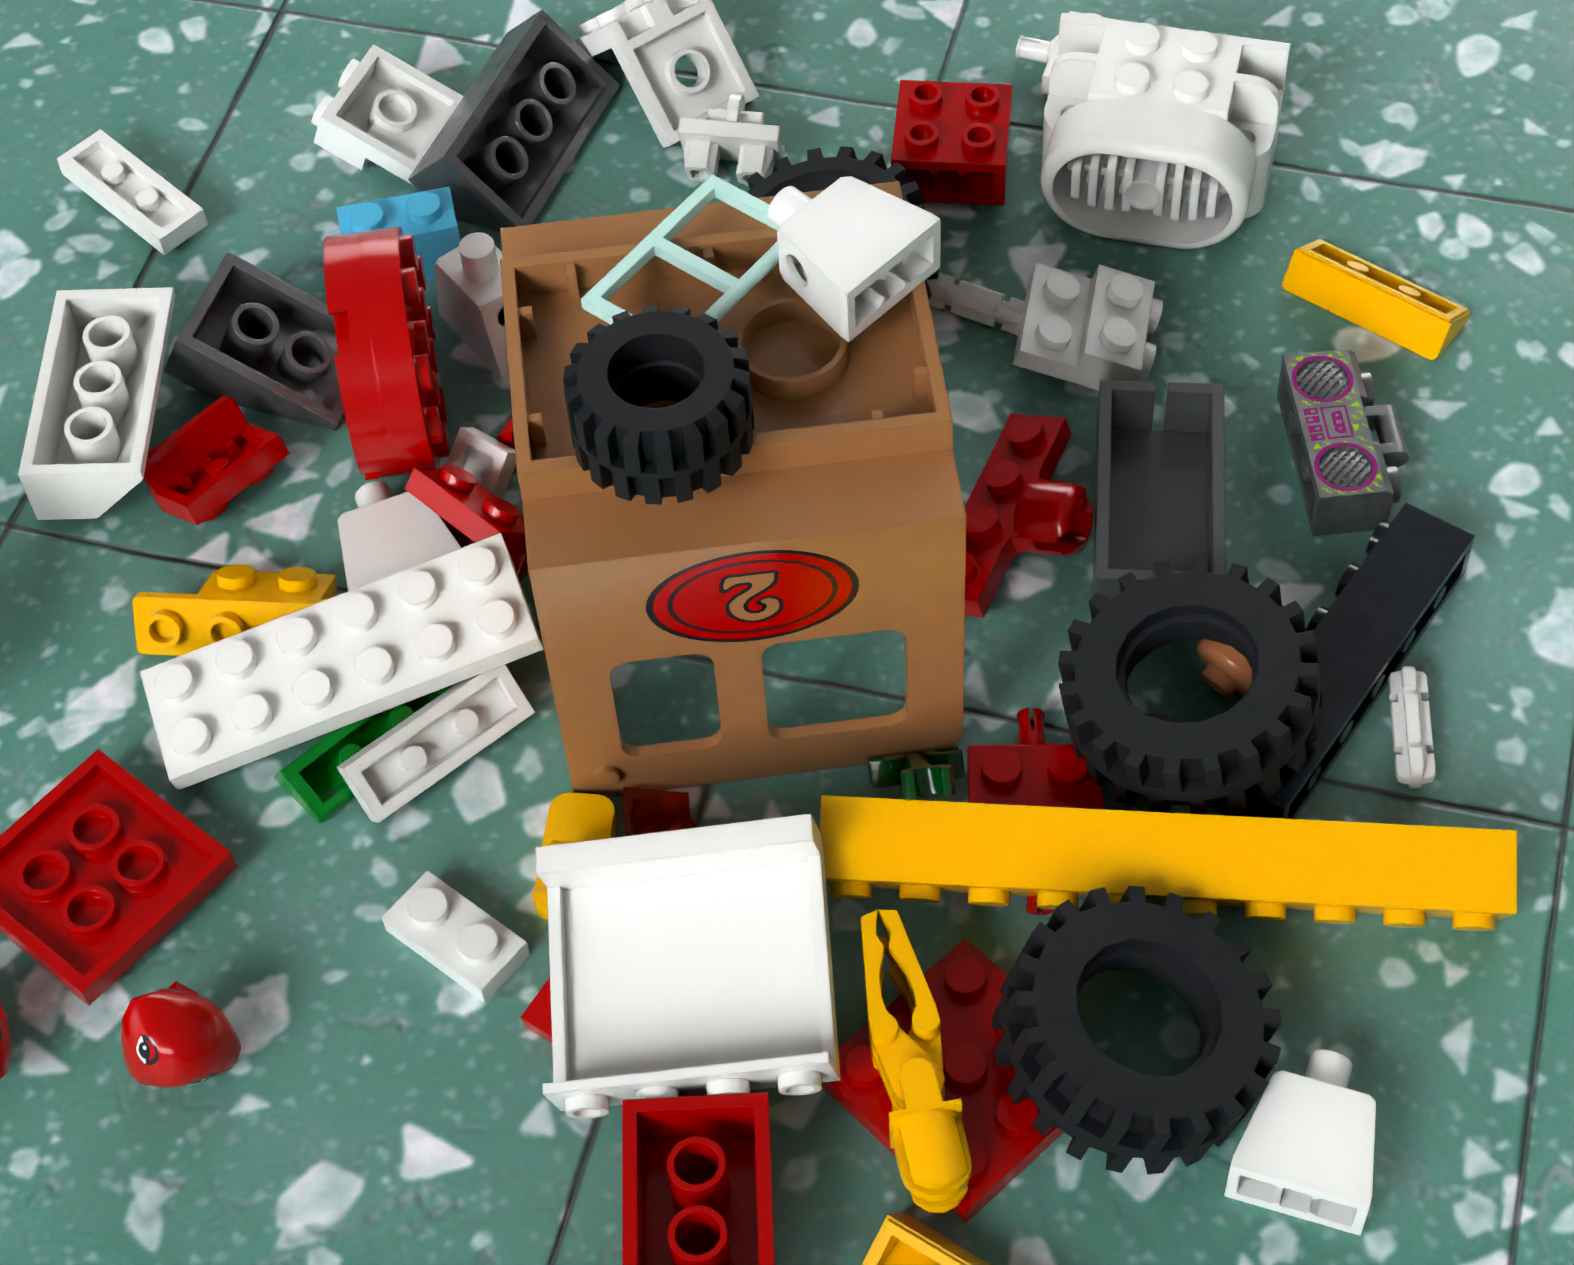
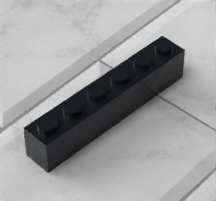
M1408 503L1404 504L1391 523L1385 520L1379 523L1367 545L1366 554L1368 556L1361 565L1352 562L1347 567L1336 588L1335 596L1337 599L1329 609L1320 606L1306 628V631H1314L1317 642L1323 708H1319L1321 729L1317 741L1307 739L1305 741L1306 763L1299 772L1284 765L1279 770L1281 789L1270 797L1259 787L1246 792L1247 809L1232 814L1227 801L1211 803L1208 806L1227 816L1296 818L1387 687L1390 674L1398 671L1465 574L1475 535Z

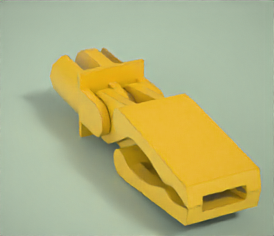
M878 909L861 917L862 954L873 1067L879 1071L892 1102L893 1111L889 1112L891 1149L894 1148L902 1182L910 1191L914 1203L928 1212L945 1213L957 1207L965 1197L968 1190L967 1184L972 1174V1159L962 1122V1100L959 1098L944 1101L945 1076L943 1074L940 1018L898 911ZM878 917L886 928V937L877 936ZM884 954L887 955L891 963L890 980L906 1000L912 1015V1027L908 1035L898 1026L896 1019L886 1011L882 998L886 981L885 972L882 969Z

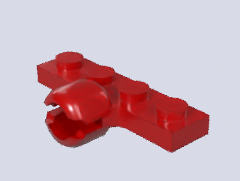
M1010 414L965 505V616L985 617L1011 561L1017 554L1028 551L1033 554L1070 557L1081 552L1087 545L1092 531L1093 506L1085 498L1086 489L1074 482L1050 480L1072 435L1066 418Z

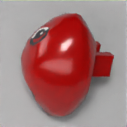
M175 981L168 989L157 990L133 998L122 1017L121 1043L124 1062L131 1077L142 1085L159 1088L196 1085L232 1069L238 1062L241 1051L240 1039L223 1011L210 1000L198 996L196 991L178 981Z

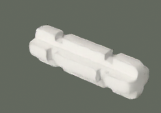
M939 272L938 279L927 280L932 294L929 299L930 306L945 310L947 306L952 307L950 311L952 314L993 328L996 327L997 323L1002 324V331L1018 336L1024 306L1023 300L1011 297L1010 302L1005 301V294L961 280L959 285L955 284V277Z
M1403 666L1401 671L1392 672L1388 678L1390 701H1396L1390 704L1394 753H1401L1396 754L1394 757L1395 775L1399 783L1408 784L1409 788L1418 789L1421 788L1422 784L1433 782L1436 777L1434 753H1427L1432 752L1434 749L1429 701H1423L1429 698L1428 679L1424 672L1415 671L1414 666Z

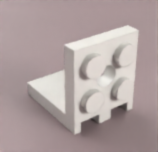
M626 0L622 4L577 26L582 36L574 41L591 57L612 48L663 148L680 141L678 135L680 117L707 120L708 108L727 109L731 94H743L745 104L759 97L712 0ZM680 57L691 60L696 66L698 76L693 87L682 85L676 78L675 64Z

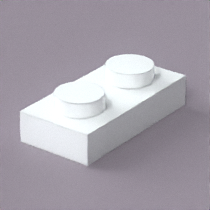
M428 870L382 916L387 932L484 1003L530 956L528 944L524 939Z

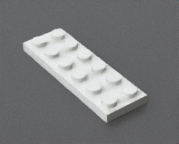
M499 533L140 671L169 781L177 790H181L544 649L507 544L502 534Z

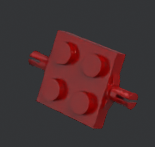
M1033 707V730L1030 729L1029 708H1024L1017 713L1019 743L1011 745H967L968 803L1104 809L1102 785L1098 786L1089 777L1085 757L1078 759L1072 744L1045 742V714L1039 708ZM1026 896L1027 912L1038 915L1037 896ZM1042 909V915L1050 914L1054 910Z

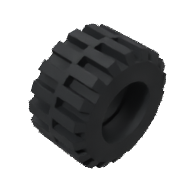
M658 305L642 307L643 313L631 316L628 311L613 315V324L609 326L598 323L587 332L588 343H577L571 351V365L565 366L563 382L573 448H575L577 461L582 470H590L592 481L602 489L614 485L616 497L631 501L635 495L645 496L646 504L662 505L663 497L676 496L677 502L680 503L692 500L693 491L702 488L707 493H710L722 486L721 474L734 476L742 467L741 455L750 453L753 444L752 430H755L749 360L745 349L738 348V337L729 328L718 330L717 319L705 313L696 318L690 316V308L674 306L671 312L659 311ZM658 401L678 402L661 408L641 407Z

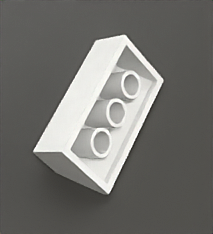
M173 287L56 291L18 472L37 520L98 519L143 480L176 297Z

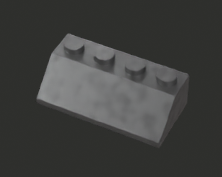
M541 9L505 34L408 180L419 191L449 186L456 220L500 232V228L532 225L620 85Z

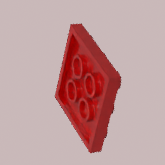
M97 749L0 835V932L90 1006L237 868V864L229 850Z
M964 938L923 975L940 1018L943 1074L945 1076L944 1101L959 1098L962 1100V1122L972 1159V1174L967 1184V1194L958 1206L952 1210L967 1223L1064 1132L1054 1126L1043 1137L1032 1126L1033 1121L1040 1112L1034 1102L1028 1098L1014 1104L1008 1094L1007 1088L1015 1077L1016 1072L1013 1065L997 1067L993 1051L1003 1036V1030L992 1028L993 1013L1003 997V994L999 991L1008 975ZM900 994L886 1007V1011L896 1019L898 1026L908 1035L912 1027V1015L906 1000ZM867 1023L838 1049L841 1081L823 1082L822 1087L895 1155L894 1148L891 1149L889 1138V1112L893 1111L892 1102L879 1071L873 1067Z

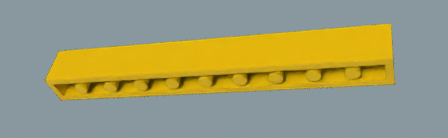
M821 795L819 831L823 837L826 886H831L830 896L834 898L871 899L872 888L899 889V900L906 902L938 903L940 902L941 892L968 893V904L1009 906L1010 895L1037 896L1038 908L1055 910L1058 905L1068 899L1078 909L1079 899H1085L1090 890L1105 887L1111 902H1119L1128 886L1145 887L1147 903H1163L1169 892L1184 897L1181 912L1189 917H1203L1208 910L1217 916V906L1244 907V918L1251 920H1286V909L1314 911V922L1325 924L1356 923V913L1383 914V925L1389 927H1425L1426 916L1452 918V929L1494 931L1495 920H1503L1517 914V830L927 800L908 801L904 799Z

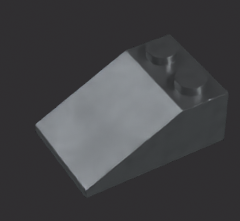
M227 251L176 339L164 373L216 400L225 395L233 398L238 406L331 430H336L344 415L334 355H338L334 317L328 314L327 304Z

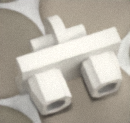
M731 94L727 109L708 108L707 120L680 117L678 135L684 152L685 171L688 179L691 181L704 182L712 174L717 176L719 161L727 160L738 161L736 171L738 182L749 186L746 180L755 172H758L764 178L770 176L774 165H776L775 161L784 158L785 147L781 145L780 126L764 125L763 112L745 111V97L743 94Z

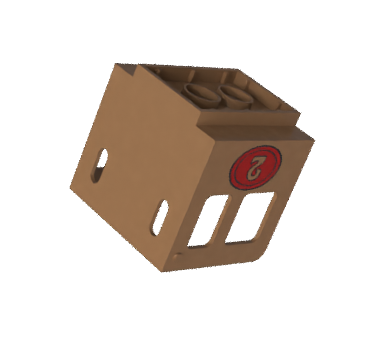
M899 181L869 184L903 200ZM824 190L802 193L813 199ZM775 196L760 197L758 199L770 205ZM724 202L709 203L670 242L739 279L777 242V230ZM677 207L500 228L503 258L500 259L514 443L517 476L523 502L528 572L573 792L613 797L868 765L867 757L888 754L907 755L912 752L923 755V752L927 750L955 746L963 735L966 512L953 452V419L925 281L853 340L847 342L784 281L779 271L778 263L718 323V330L729 328L738 337V348L745 349L749 360L755 430H752L753 444L750 453L741 455L742 467L734 476L721 474L722 486L710 493L700 488L693 491L692 500L678 503L676 496L663 497L662 505L646 504L645 496L635 495L631 501L616 497L614 485L602 489L592 481L590 470H582L576 458L575 448H573L564 396L563 375L565 366L571 365L570 353L577 343H588L587 332L598 323L604 326L610 325L582 309L581 298ZM654 256L608 301L632 315L643 313L642 307L658 305L659 311L671 312L674 306L690 308V316L696 318L705 313L724 293L665 260ZM658 401L641 407L661 408L678 402ZM884 630H894L904 634L906 702L904 707L898 712L890 715L787 728L775 727L768 723L762 654L767 648L780 643ZM691 654H701L712 659L721 724L717 733L706 738L643 746L629 745L622 740L610 675L613 668L627 662Z

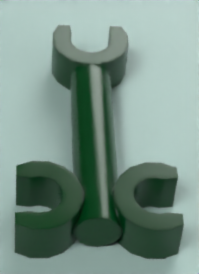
M958 746L927 750L923 752V755L912 752L907 755L888 754L867 757L872 787L883 788L902 784L903 799L908 801L917 800L918 796L928 794L954 795V779L965 777L962 750H959Z

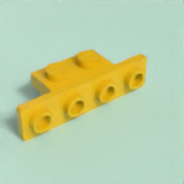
M234 564L214 570L197 594L138 592L132 600L137 651L141 654L181 656L337 596L336 575L316 574L314 569L308 567H291L280 572H257L249 565Z

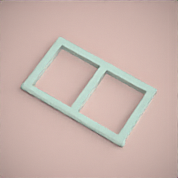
M712 174L581 298L582 309L610 325L613 324L612 316L625 310L608 300L649 260L657 256L724 293L705 312V314L717 319L718 324L779 263L778 241L738 279L670 242V240L714 198L778 231L779 227L768 219L770 205Z

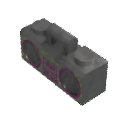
M1349 349L1283 355L1277 397L1312 536L1375 530L1382 520L1388 522L1392 504L1399 503L1401 483L1396 467L1406 464L1409 460L1396 408L1392 405L1373 406L1374 385L1370 372L1360 373L1355 352ZM1376 430L1379 444L1373 443L1370 431Z

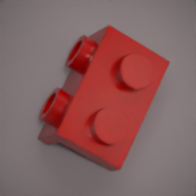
M224 395L148 452L143 480L163 512L198 526L202 522L213 520L221 515L228 507V502L246 487L256 485L267 479L274 470L273 466L290 453L279 434L248 424L235 400Z
M444 464L442 468L414 467L404 489L440 516L461 548L501 533L521 582L528 568L524 517L520 514V511L511 503L496 497L480 485L471 473L458 466Z

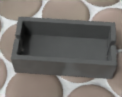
M1100 380L1096 425L1092 597L1100 592L1112 600L1121 594L1118 578L1130 572L1134 574L1139 583L1155 578L1157 575L1154 563L1170 560L1172 572L1181 573L1192 572L1194 558H1206L1210 560L1211 573L1226 575L1224 384L1168 382L1163 431H1152L1156 382Z

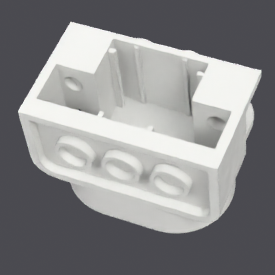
M1062 13L1059 27L1058 58L1053 62L1049 76V92L1044 108L1042 170L1040 179L1043 195L1050 208L1070 226L1087 234L1103 238L1177 249L1207 247L1228 238L1240 227L1244 219L1260 212L1265 203L1277 145L1291 43Z

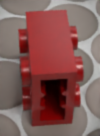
M900 80L891 166L898 162L905 168L909 182L916 181L923 202L1005 205L1011 133L1012 84Z

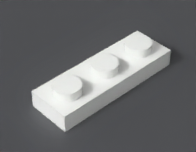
M101 129L57 158L61 172L66 178L163 255H166L208 225L202 207Z
M502 665L458 682L336 768L369 819L379 823L534 714L535 711L507 666Z

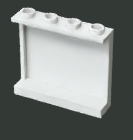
M811 814L535 847L536 874L547 886L553 1082L542 1084L543 1095L560 1111H566V1116L578 1119L602 1117L609 1113V1106L622 1105V1100L743 1094L750 1093V1090L778 1088V1092L783 1095H808L821 1091L823 1082L841 1081L823 837Z

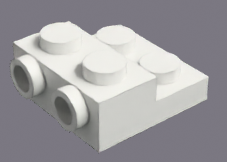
M373 44L361 62L354 58L349 62L339 80L338 87L341 89L333 98L327 94L319 103L311 120V123L317 126L313 143L360 170L370 160L412 184L408 178L464 96Z
M1036 262L1028 280L1013 365L1098 391L1100 380L1136 381L1138 377L1146 379L1153 366L1157 349L1155 344L1146 342L1147 333L1152 335L1155 332L1163 309V301L1153 298L1155 281L1100 264L1092 279Z

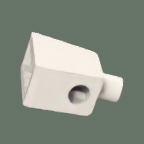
M852 176L840 177L813 199L794 186H787L776 194L769 206L768 219L779 227L777 231L779 271L784 281L847 342L853 340L940 269L941 219L924 209Z
M475 232L463 237L459 247L439 257L434 264L439 316L500 379H503L509 375L505 325L499 324L498 321L501 318L505 321L500 259H503L502 252L495 246L491 236Z
M372 481L361 486L355 494L358 508L342 513L337 519L348 591L461 548L437 513L409 492L393 496L389 485L383 481Z
M1316 1050L1310 1054L1305 1076L1283 1070L1274 1072L1233 1155L1224 1194L1225 1197L1361 1236L1373 1191L1376 1100L1369 1094L1347 1088L1353 1066L1347 1057L1330 1050Z

